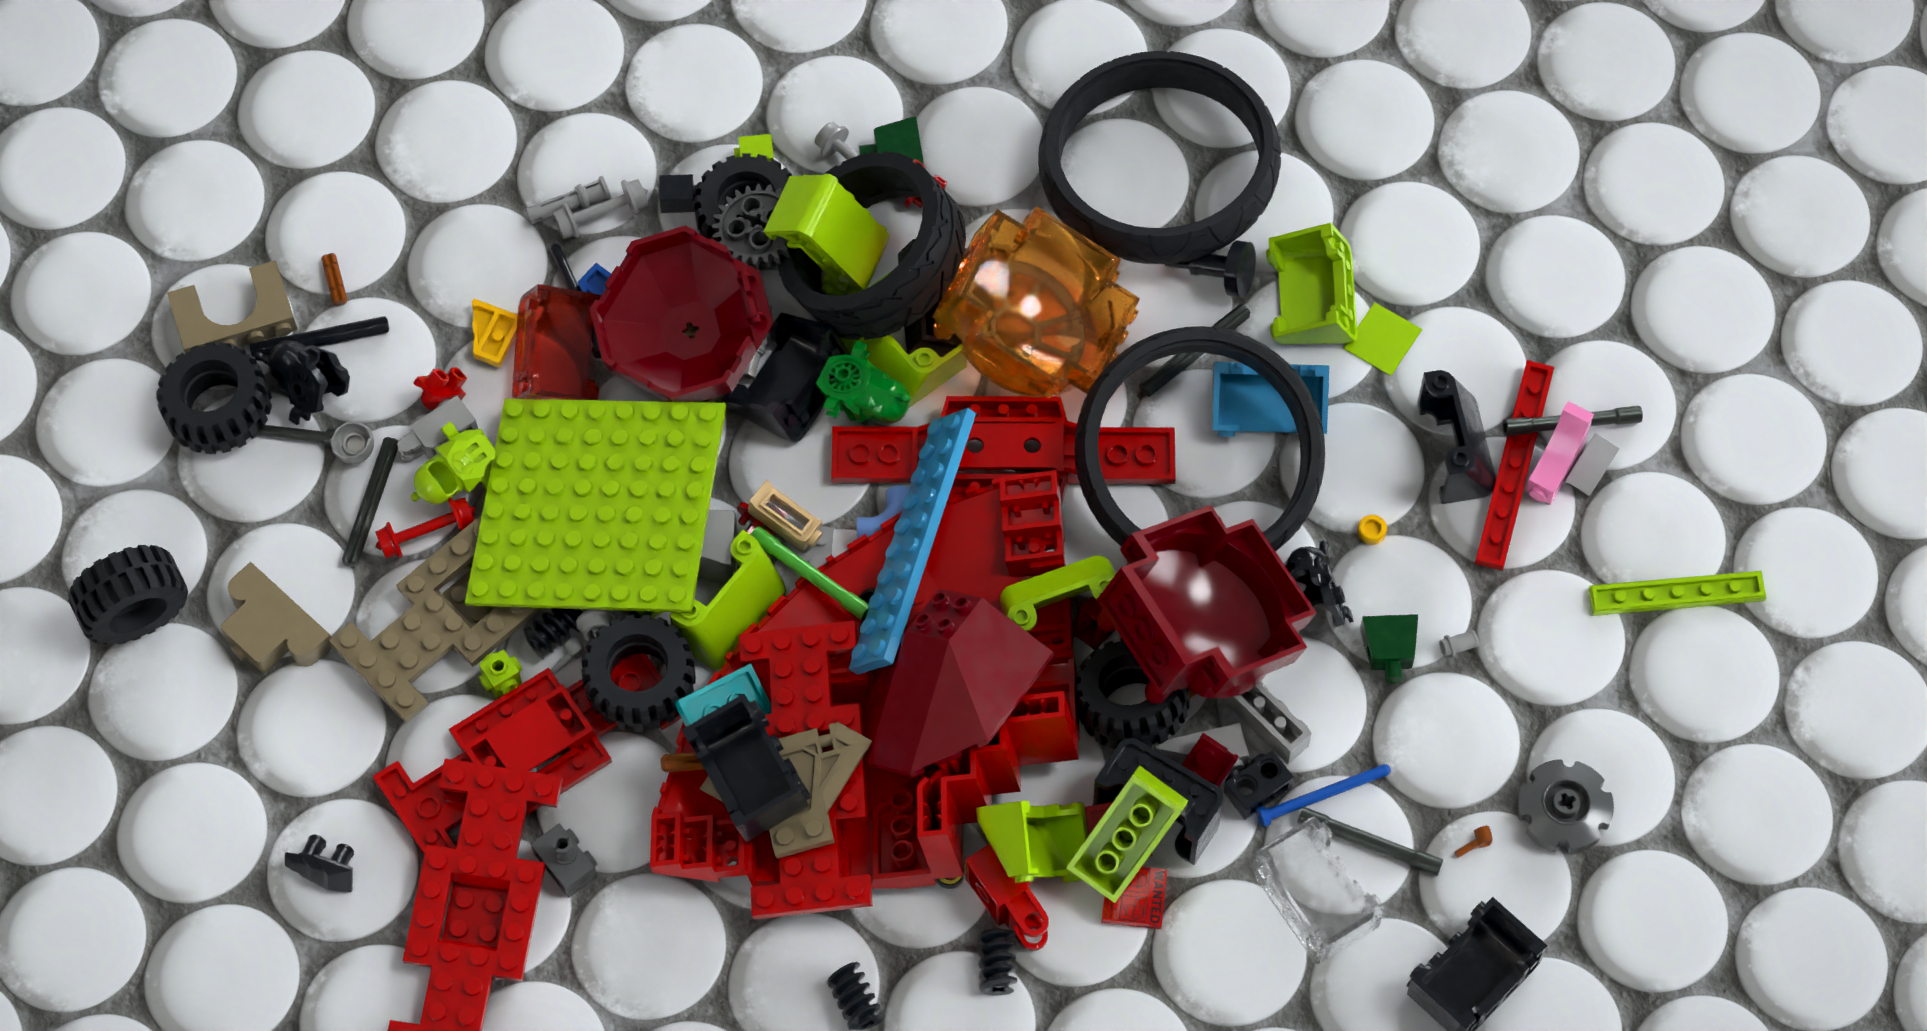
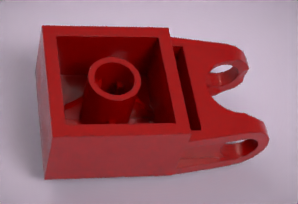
M991 844L966 858L965 880L998 926L1005 923L1009 930L1015 931V938L1025 949L1030 951L1042 949L1048 940L1047 928L1049 918L1030 890L1029 886L1031 883H1015V877H1008ZM1024 935L1029 937L1042 935V939L1037 943H1030L1025 939Z

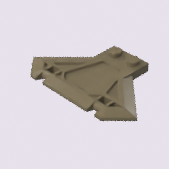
M839 722L829 725L830 734L819 736L818 730L815 728L779 738L784 748L780 751L783 760L787 758L791 760L798 772V776L812 798L807 800L809 807L769 829L774 854L777 859L835 843L828 812L870 747L872 740ZM833 745L834 750L823 753L822 748ZM707 776L700 790L723 802L711 779Z

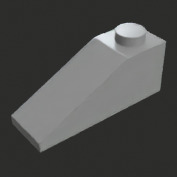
M1240 723L1168 739L1162 744L1156 742L1153 749L1175 762L1182 764L1197 740L1204 733L1228 748L1227 751L1239 756L1229 773L1238 769L1242 770L1244 766L1248 765L1249 759Z

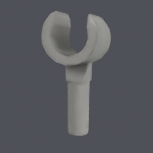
M573 637L565 643L564 646L568 653L550 669L553 674L558 673L572 659L576 660L582 657L585 650L577 637Z

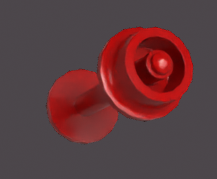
M465 497L457 500L449 498L448 503L451 512L395 534L390 522H387L384 528L375 531L378 539L375 548L382 550L385 559L394 556L402 558L403 555L399 544L455 522L461 532L474 521L472 514H474L475 508L468 505Z

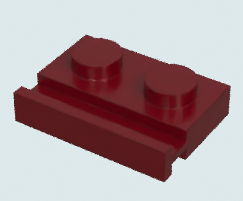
M1202 733L1181 765L1219 787L1239 756L1227 751L1228 748Z

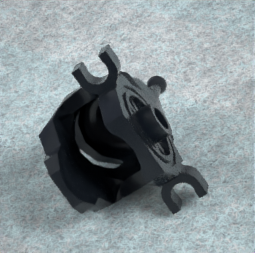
M284 340L276 344L269 355H265L262 352L255 353L254 357L257 361H262L268 365L270 374L278 381L279 389L289 395L290 404L294 405L289 414V421L295 425L299 424L300 417L310 421L311 413L324 410L323 394L331 392L338 397L348 393L350 382L348 370L340 364L337 355L313 345L306 347L298 341Z
M1323 540L1319 543V549L1305 546L1292 551L1285 562V567L1296 582L1306 585V589L1302 592L1310 601L1312 607L1324 603L1326 610L1332 613L1335 627L1344 625L1345 617L1348 618L1349 623L1354 622L1350 608L1343 606V603L1346 602L1341 586H1337L1332 574L1328 554L1329 543Z

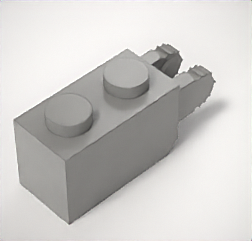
M458 396L444 400L435 410L427 415H420L414 420L413 424L409 425L411 432L400 441L398 440L397 443L401 460L407 463L414 459L416 460L424 454L428 459L436 455L435 448L449 441L440 428L450 421L459 434L465 430L478 429L476 419Z

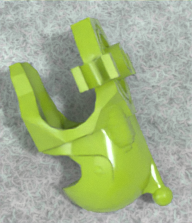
M451 421L448 422L440 430L449 441L438 445L435 448L437 454L421 465L415 473L414 486L416 492H413L410 497L414 502L419 501L421 497L427 503L433 505L442 504L463 490L467 494L470 493L479 482L487 492L489 473L495 457V447L482 429L465 430L459 434Z

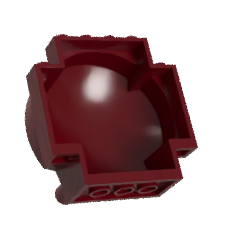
M1211 505L1132 533L1120 548L1128 563L1118 570L1097 598V601L1103 608L1097 616L1099 628L1105 632L1118 631L1150 680L1145 687V697L1153 704L1163 703L1171 692L1177 689L1189 688L1205 698H1229L1251 690L1268 673L1295 663L1307 648L1297 631L1304 629L1317 614L1255 521L1250 519L1226 528L1222 519Z

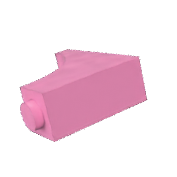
M1569 401L1562 411L1555 431L1531 474L1525 490L1534 500L1546 502L1550 505L1583 451L1594 416L1591 412Z

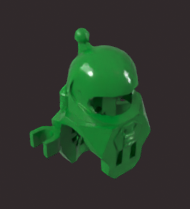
M856 341L851 356L844 354L829 357L816 382L817 388L827 398L823 405V408L827 409L826 416L837 419L840 411H843L849 421L863 422L872 418L884 423H895L906 415L911 399L908 390L901 382L890 378L886 372L867 361L870 352L865 350L867 348L866 343Z

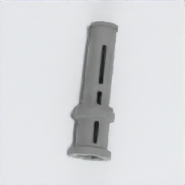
M600 176L597 181L584 186L579 184L574 188L575 190L527 207L526 211L531 224L534 225L542 220L553 217L552 213L561 209L564 203H567L570 210L580 206L585 209L589 208L591 203L602 199L610 200L611 195L604 177Z

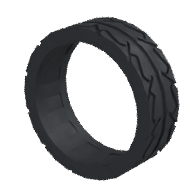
M883 151L882 154H878V152L860 154L843 161L841 165H836L825 172L835 176L838 179V183L846 191L852 193L855 200L866 209L891 198L906 196L922 199V222L918 235L904 259L885 278L856 293L840 296L823 295L821 290L822 269L801 248H789V258L783 255L779 257L781 264H777L785 289L818 322L832 325L841 338L859 340L860 338H864V340L882 338L900 331L903 326L906 328L923 317L938 302L939 297L945 294L954 281L961 265L966 244L965 221L957 203L919 162H913V158L904 154Z

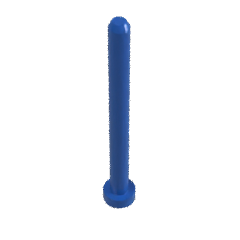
M1387 764L1380 765L1268 809L1265 806L1256 808L1258 820L1263 828L1270 826L1271 820L1299 810L1303 806L1307 807L1385 777L1391 772L1390 766Z

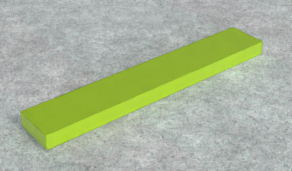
M1762 571L1589 585L1588 588L1593 616L1766 600Z

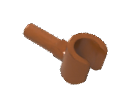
M1486 825L1475 829L1476 839L1454 852L1459 858L1474 848L1490 846L1493 840L1490 827Z

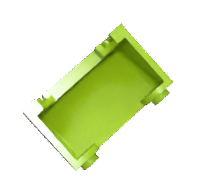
M1327 223L1268 238L1269 249L1266 250V257L1268 263L1273 265L1279 273L1281 316L1275 317L1273 324L1270 325L1272 338L1281 345L1345 344L1356 341L1357 320L1353 258L1350 245L1332 223Z
M743 529L731 544V554L738 562V570L707 607L694 599L692 612H672L670 614L671 626L675 625L681 631V637H686L693 656L712 669H722L726 663V654L728 651L733 652L739 642V634H742L753 622L758 624L767 615L766 610L781 595L785 596L786 594L784 580L760 543Z
M1016 801L976 808L977 821L1008 877H1015V883L1031 882L1033 877H1062L1063 883L1081 881L1078 876L1066 867L1088 837L1084 802L1060 806L1059 804L1031 806L1029 801Z

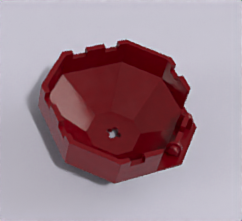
M686 225L631 241L626 249L627 255L621 265H616L605 283L606 289L599 300H595L590 308L603 363L611 373L665 402H700L733 392L773 326L760 271L732 257L728 248L711 238H705L698 234L696 230ZM690 324L694 328H699V331L695 332L694 338L683 334V332L687 331V326Z

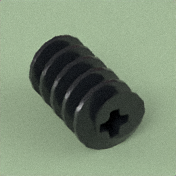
M551 608L552 615L548 612L542 614L543 622L538 619L533 621L534 629L529 626L523 629L528 644L541 659L544 660L543 649L550 654L553 653L552 642L560 647L563 645L560 638L561 635L567 639L572 638L569 631L570 628L578 633L580 632L577 629L576 620L583 613L581 609Z
M994 928L981 932V935L978 937L977 942L981 946L978 950V955L981 958L978 962V966L981 969L979 979L982 981L979 989L982 993L987 995H1007L1014 992V989L1010 988L1009 985L1017 983V978L1009 976V973L1016 972L1017 967L1008 964V962L1014 961L1017 958L1016 954L1008 953V950L1016 948V944L1007 941V939L1015 937V931Z
M851 962L844 965L827 980L828 987L833 989V997L838 999V1008L843 1010V1018L849 1020L847 1027L851 1031L871 1028L885 1019L884 1014H874L880 1009V1004L870 1005L869 1003L875 998V994L864 993L870 988V983L860 984L859 982L865 977V973L854 972L860 967L859 962Z

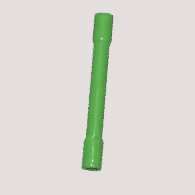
M758 526L753 530L751 535L756 538L766 553L782 561L839 602L844 609L861 621L866 619L869 610L868 603L854 593L848 592L781 544L776 537L762 527Z

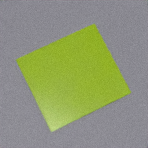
M1374 302L1357 327V340L1346 343L1343 349L1392 376L1423 329Z

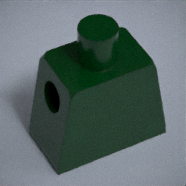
M916 117L876 127L873 129L874 144L859 145V154L872 152L882 154L883 151L896 152L917 159L924 164Z
M1418 614L1362 616L1360 632L1370 668L1372 670H1385V681L1387 683L1395 684L1402 682V669H1410L1413 666Z

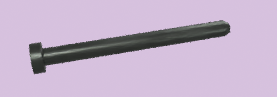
M265 425L263 428H258V435L325 443V447L332 448L330 439L336 428H327L325 432Z

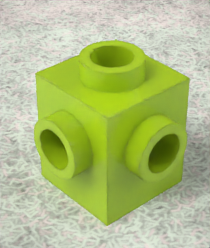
M504 649L498 653L488 654L479 664L482 675L478 676L481 684L486 691L491 690L497 699L522 684L519 673L522 671L520 663L514 655L509 657Z

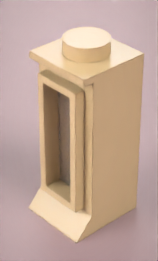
M768 480L763 483L749 501V514L802 552L809 545L814 547L822 537V520H818L775 489Z

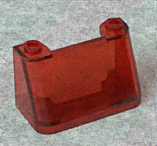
M537 284L522 295L517 314L512 399H598L599 387L595 385L594 380L589 379L592 327H594L590 308L594 301L599 300L602 295Z

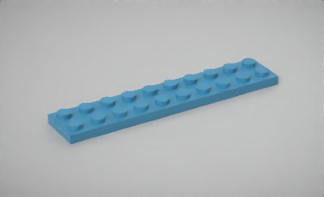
M969 408L935 419L927 429L928 436L925 445L920 450V459L916 470L911 476L912 483L908 495L902 503L903 510L901 516L895 524V533L891 544L886 550V560L883 569L878 574V583L874 595L869 600V610L866 619L860 627L861 634L858 643L851 654L852 660L849 670L857 675L892 665L976 416V413Z

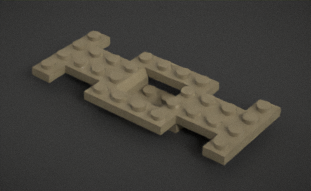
M482 514L396 584L398 591L413 606L374 639L369 641L350 622L329 640L330 645L405 723L409 722L428 706L427 700L411 683L451 650L455 653L459 652L474 667L543 609L466 606L465 599L471 570L442 594L439 592L444 585L473 562Z

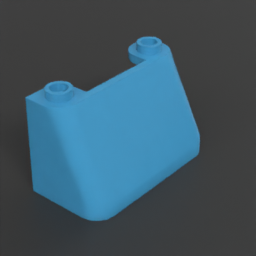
M1213 362L1212 430L1218 431L1217 436L1235 437V431L1298 433L1286 403L1265 378L1242 363ZM1290 364L1309 389L1322 421L1323 432L1327 434L1330 365Z

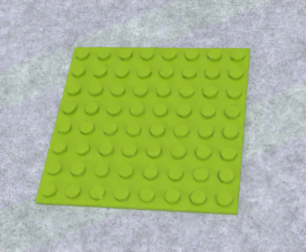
M505 398L495 445V457L492 461L465 599L466 606L692 612L726 404L710 402Z

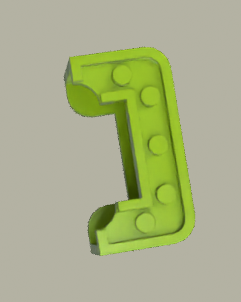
M827 173L823 175L805 174L803 176H790L763 231L771 240H776L777 236L789 240L787 243L788 247L801 248L826 273L821 289L827 295L834 296L856 293L868 287L890 239L887 229L871 216L870 211L863 208L855 200L854 195L846 191L838 183V179L835 176Z

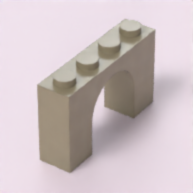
M276 260L249 268L257 294V302L249 317L237 324L220 325L209 320L204 315L195 285L167 293L185 354L191 351V347L196 345L199 348L204 347L205 343L215 342V345H220V342L230 343L232 348L234 346L242 347L275 336L283 337L292 331L298 330Z

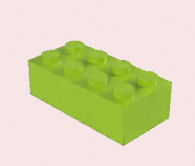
M1139 765L1066 868L1109 900L1116 903L1180 815L1188 800Z

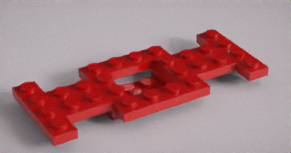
M855 620L739 634L740 662L743 666L750 663L751 665L769 663L772 714H765L770 723V726L766 727L770 736L776 734L779 739L817 728L819 736L830 734L829 725L837 722L863 735L862 709L860 704L832 706L829 655L852 653L858 643ZM833 745L822 748L823 753L834 750ZM864 756L828 812L835 843L779 858L780 884L750 887L751 911L754 919L873 906L871 876L863 874L841 877L839 828H841V823L868 820Z
M634 654L622 659L611 673V679L618 687L634 692L650 689L662 680V676L646 654ZM548 667L449 728L451 736L463 752L452 760L530 771L568 747L570 749L569 752L537 771V773L562 776L563 782L560 792L562 794L612 762L610 755L598 738L617 727V723L614 721L612 724H608L602 719V714L595 713L591 707V702L587 699L583 679L565 688L563 684L560 685ZM675 712L676 719L669 724L665 720L660 722V729L663 731L682 719L679 712ZM396 761L373 775V779L422 853L425 855L427 844L456 849L447 832L462 823L467 794L440 790L439 784L443 765L413 783L399 761ZM528 804L526 816L541 807V805Z
M452 759L444 760L439 788L443 791L467 794L456 849L428 844L426 846L402 961L405 964L431 968L420 1024L390 1020L388 1031H482L492 980L495 981V978L523 982L546 865L544 862L519 859L517 856L528 804L557 808L563 782L562 776ZM451 882H453V888L448 907L442 939H440Z

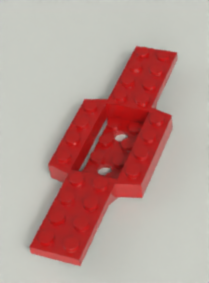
M946 396L941 417L969 408L976 413L966 446L971 440H978L983 444V449L978 453L970 452L965 446L958 471L1057 470L1062 506L1067 485L1079 484L1074 454L1077 423L1067 420L1061 396ZM930 423L918 427L832 426V483H912L911 476L917 468L920 459L919 453L925 445L928 436L927 429ZM1100 427L1098 440L1099 460L1106 484H1175V427ZM1029 440H1035L1040 444L1041 448L1036 453H1029L1024 449V444ZM956 474L949 499L966 494L965 489L973 486L977 490L992 485L991 480L998 477L1020 474Z

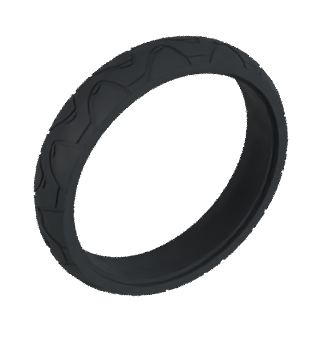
M1149 51L1134 53L1130 56L1125 55L1115 58L1111 62L1103 63L1080 77V80L1071 85L1055 103L1048 115L1047 122H1045L1038 152L1039 175L1048 202L1057 217L1071 232L1095 249L1116 258L1120 257L1123 260L1143 264H1174L1180 261H1191L1212 254L1216 250H1220L1235 241L1258 220L1259 215H1262L1267 208L1275 191L1281 168V146L1274 119L1268 107L1264 105L1265 103L1249 84L1228 68H1223L1222 65L1214 61L1174 51ZM1147 88H1175L1209 97L1234 113L1250 132L1255 142L1259 159L1255 172L1242 193L1219 212L1187 225L1147 228L1111 219L1090 207L1077 195L1067 181L1061 166V156L1068 137L1081 119L1098 105L1111 98Z
M1192 326L1170 329L1142 339L1121 352L1106 366L1091 386L1084 399L1075 430L1074 454L1078 481L1083 496L1101 527L1121 547L1132 533L1142 530L1118 507L1107 488L1101 471L1098 440L1102 416L1108 401L1128 377L1153 361L1181 353H1210L1236 360L1260 374L1280 394L1294 419L1301 455L1298 481L1285 511L1273 525L1263 532L1274 551L1276 552L1300 529L1306 517L1310 514L1320 491L1325 468V438L1322 421L1316 403L1301 377L1288 362L1263 343L1241 333L1217 327Z

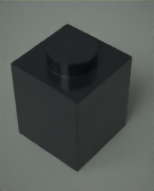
M693 174L659 175L661 213L695 212L694 197L696 196L695 189L697 185H694Z

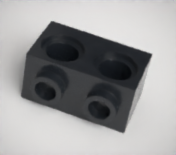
M1273 750L1266 755L1263 753L1257 755L1250 761V766L1242 771L1239 769L1235 770L1225 779L1223 793L1244 820L1256 813V808L1268 805L1292 788L1294 776ZM1272 771L1276 777L1267 779L1261 773ZM1240 787H1248L1252 790V793L1243 795L1239 793L1238 789Z

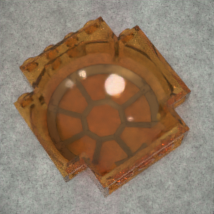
M1035 206L1025 217L1022 224L996 209L976 231L967 247L955 279L943 295L932 317L936 319L933 324V332L937 338L944 340L950 339L956 334L963 342L961 352L971 365L985 378L1005 390L1023 396H1046L1047 398H1050L1053 394H1064L1074 388H1078L1088 394L1099 374L1118 356L1119 353L1116 352V348L1122 345L1129 333L1125 329L1127 325H1131L1138 314V310L1135 308L1140 298L1115 283L1120 274L1117 271L1121 262L1120 258L1039 207Z

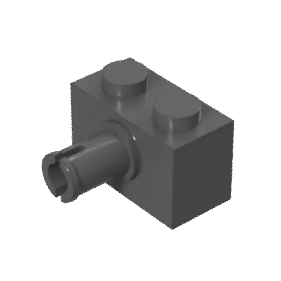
M559 823L532 842L531 848L534 856L539 862L545 863L546 871L565 895L570 898L597 878L595 870L597 862L589 851L583 853L577 844L580 842L570 828L565 830Z

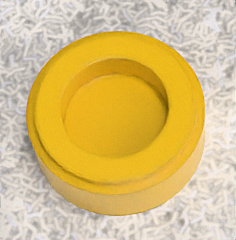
M1367 515L1359 522L1358 536L1362 542L1368 545H1377L1385 539L1387 533L1386 522L1377 515Z

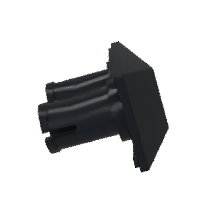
M314 834L309 836L301 853H285V866L309 881L331 891H353V868L347 865L354 856V850L349 845L338 844L331 859L320 856L326 847L325 839Z

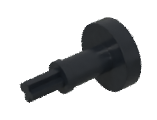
M1236 240L1232 243L1227 256L1209 254L1191 261H1180L1179 263L1165 264V266L1189 269L1191 275L1224 278L1226 294L1228 296L1244 298L1249 293L1254 279L1256 252L1252 242Z

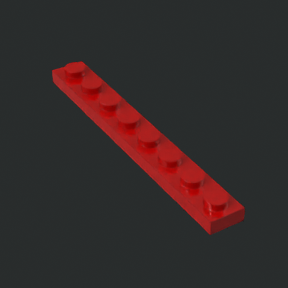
M1530 360L1526 361L1512 419L1542 417L1554 366ZM1538 432L1507 436L1475 560L1477 565L1503 571Z

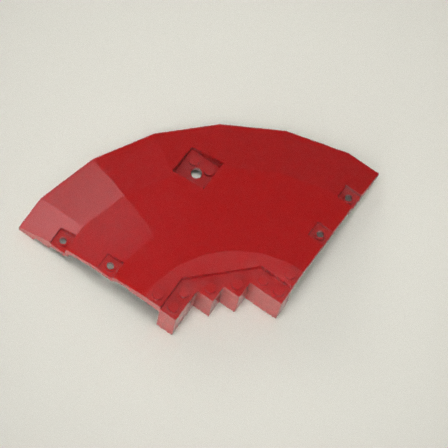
M1057 470L998 477L991 480L992 485L977 490L973 486L965 489L966 494L952 499L948 497L921 578L926 586L934 594L938 589L981 597L1004 614L1000 603V596L1006 587L1066 566L1064 552L1065 534ZM902 512L880 524L881 529L871 536L867 537L864 534L846 545L848 550L835 558L832 554L825 558L827 563L817 569L848 592H852L858 597L866 589L876 588L878 574L883 569L886 560V550L892 542L895 533L894 527ZM801 576L795 582L796 588L786 597L781 595L766 610L767 615L758 624L753 622L742 633L855 620L857 624V639L859 640L861 634L860 627L863 621ZM1071 597L1035 610L1037 623L1028 633L1052 650L1055 655L988 745L981 748L974 745L962 750V756L942 765L937 761L923 767L924 773L915 777L870 767L865 753L868 820L841 823V828H839L841 877L869 874L871 876L872 889L933 886L936 885V879L964 876L963 824L978 822L976 808L992 805V795L1021 792L1020 766L1079 760L1078 741L1080 740L1079 712L1074 691L1076 686V663L1073 654ZM1057 641H1063V643L1055 644ZM739 642L733 652L728 651L725 656L726 663L720 672L716 671L707 685L744 667L740 662ZM852 653L829 657L832 706L857 703L861 706L884 667L857 675L849 670ZM769 663L752 664L771 703ZM684 722L676 740L678 747L675 754L695 753L692 745L689 744L682 732V729L686 727ZM706 770L669 772L666 782L662 783L659 791L661 797L658 807H654L652 812L650 868L652 872L719 882L720 878L747 875L752 887L780 884L779 859L774 854L770 832H764L746 842L732 822L724 803L700 790L708 776ZM733 861L737 862L736 865L728 866Z

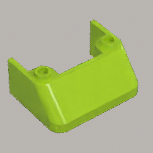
M891 334L882 338L864 340V338L859 340L841 338L850 354L856 341L867 344L865 350L870 352L867 361L886 372L890 378L898 380L905 386L911 397L909 408L967 367V347L964 343L940 358L930 348H919L908 355Z
M1099 555L1092 556L1006 587L1001 593L1000 603L1004 615L1029 632L1037 623L1036 609L1090 590L1093 597L1097 600L1116 573L1107 558Z

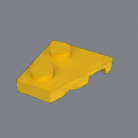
M474 298L472 301L474 359L500 368L524 323L523 316Z

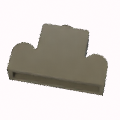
M251 561L230 580L228 592L237 610L221 624V630L225 639L232 645V652L241 661L246 658L261 673H265L288 651H290L292 659L296 664L307 667L315 664L333 648L329 642L331 635Z

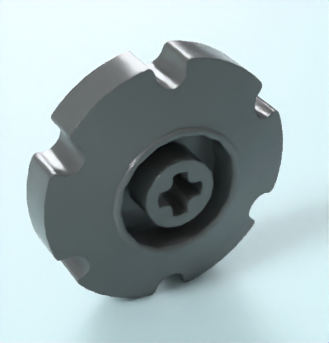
M1562 759L1545 762L1532 770L1529 777L1532 783H1522L1517 798L1518 819L1529 823L1526 829L1528 837L1539 846L1552 852L1558 846H1564L1569 854L1587 850L1597 844L1601 837V833L1598 830H1607L1609 828L1614 812L1612 793L1604 792L1601 789L1605 781L1604 778L1592 767L1582 762L1575 761L1572 767L1564 765Z

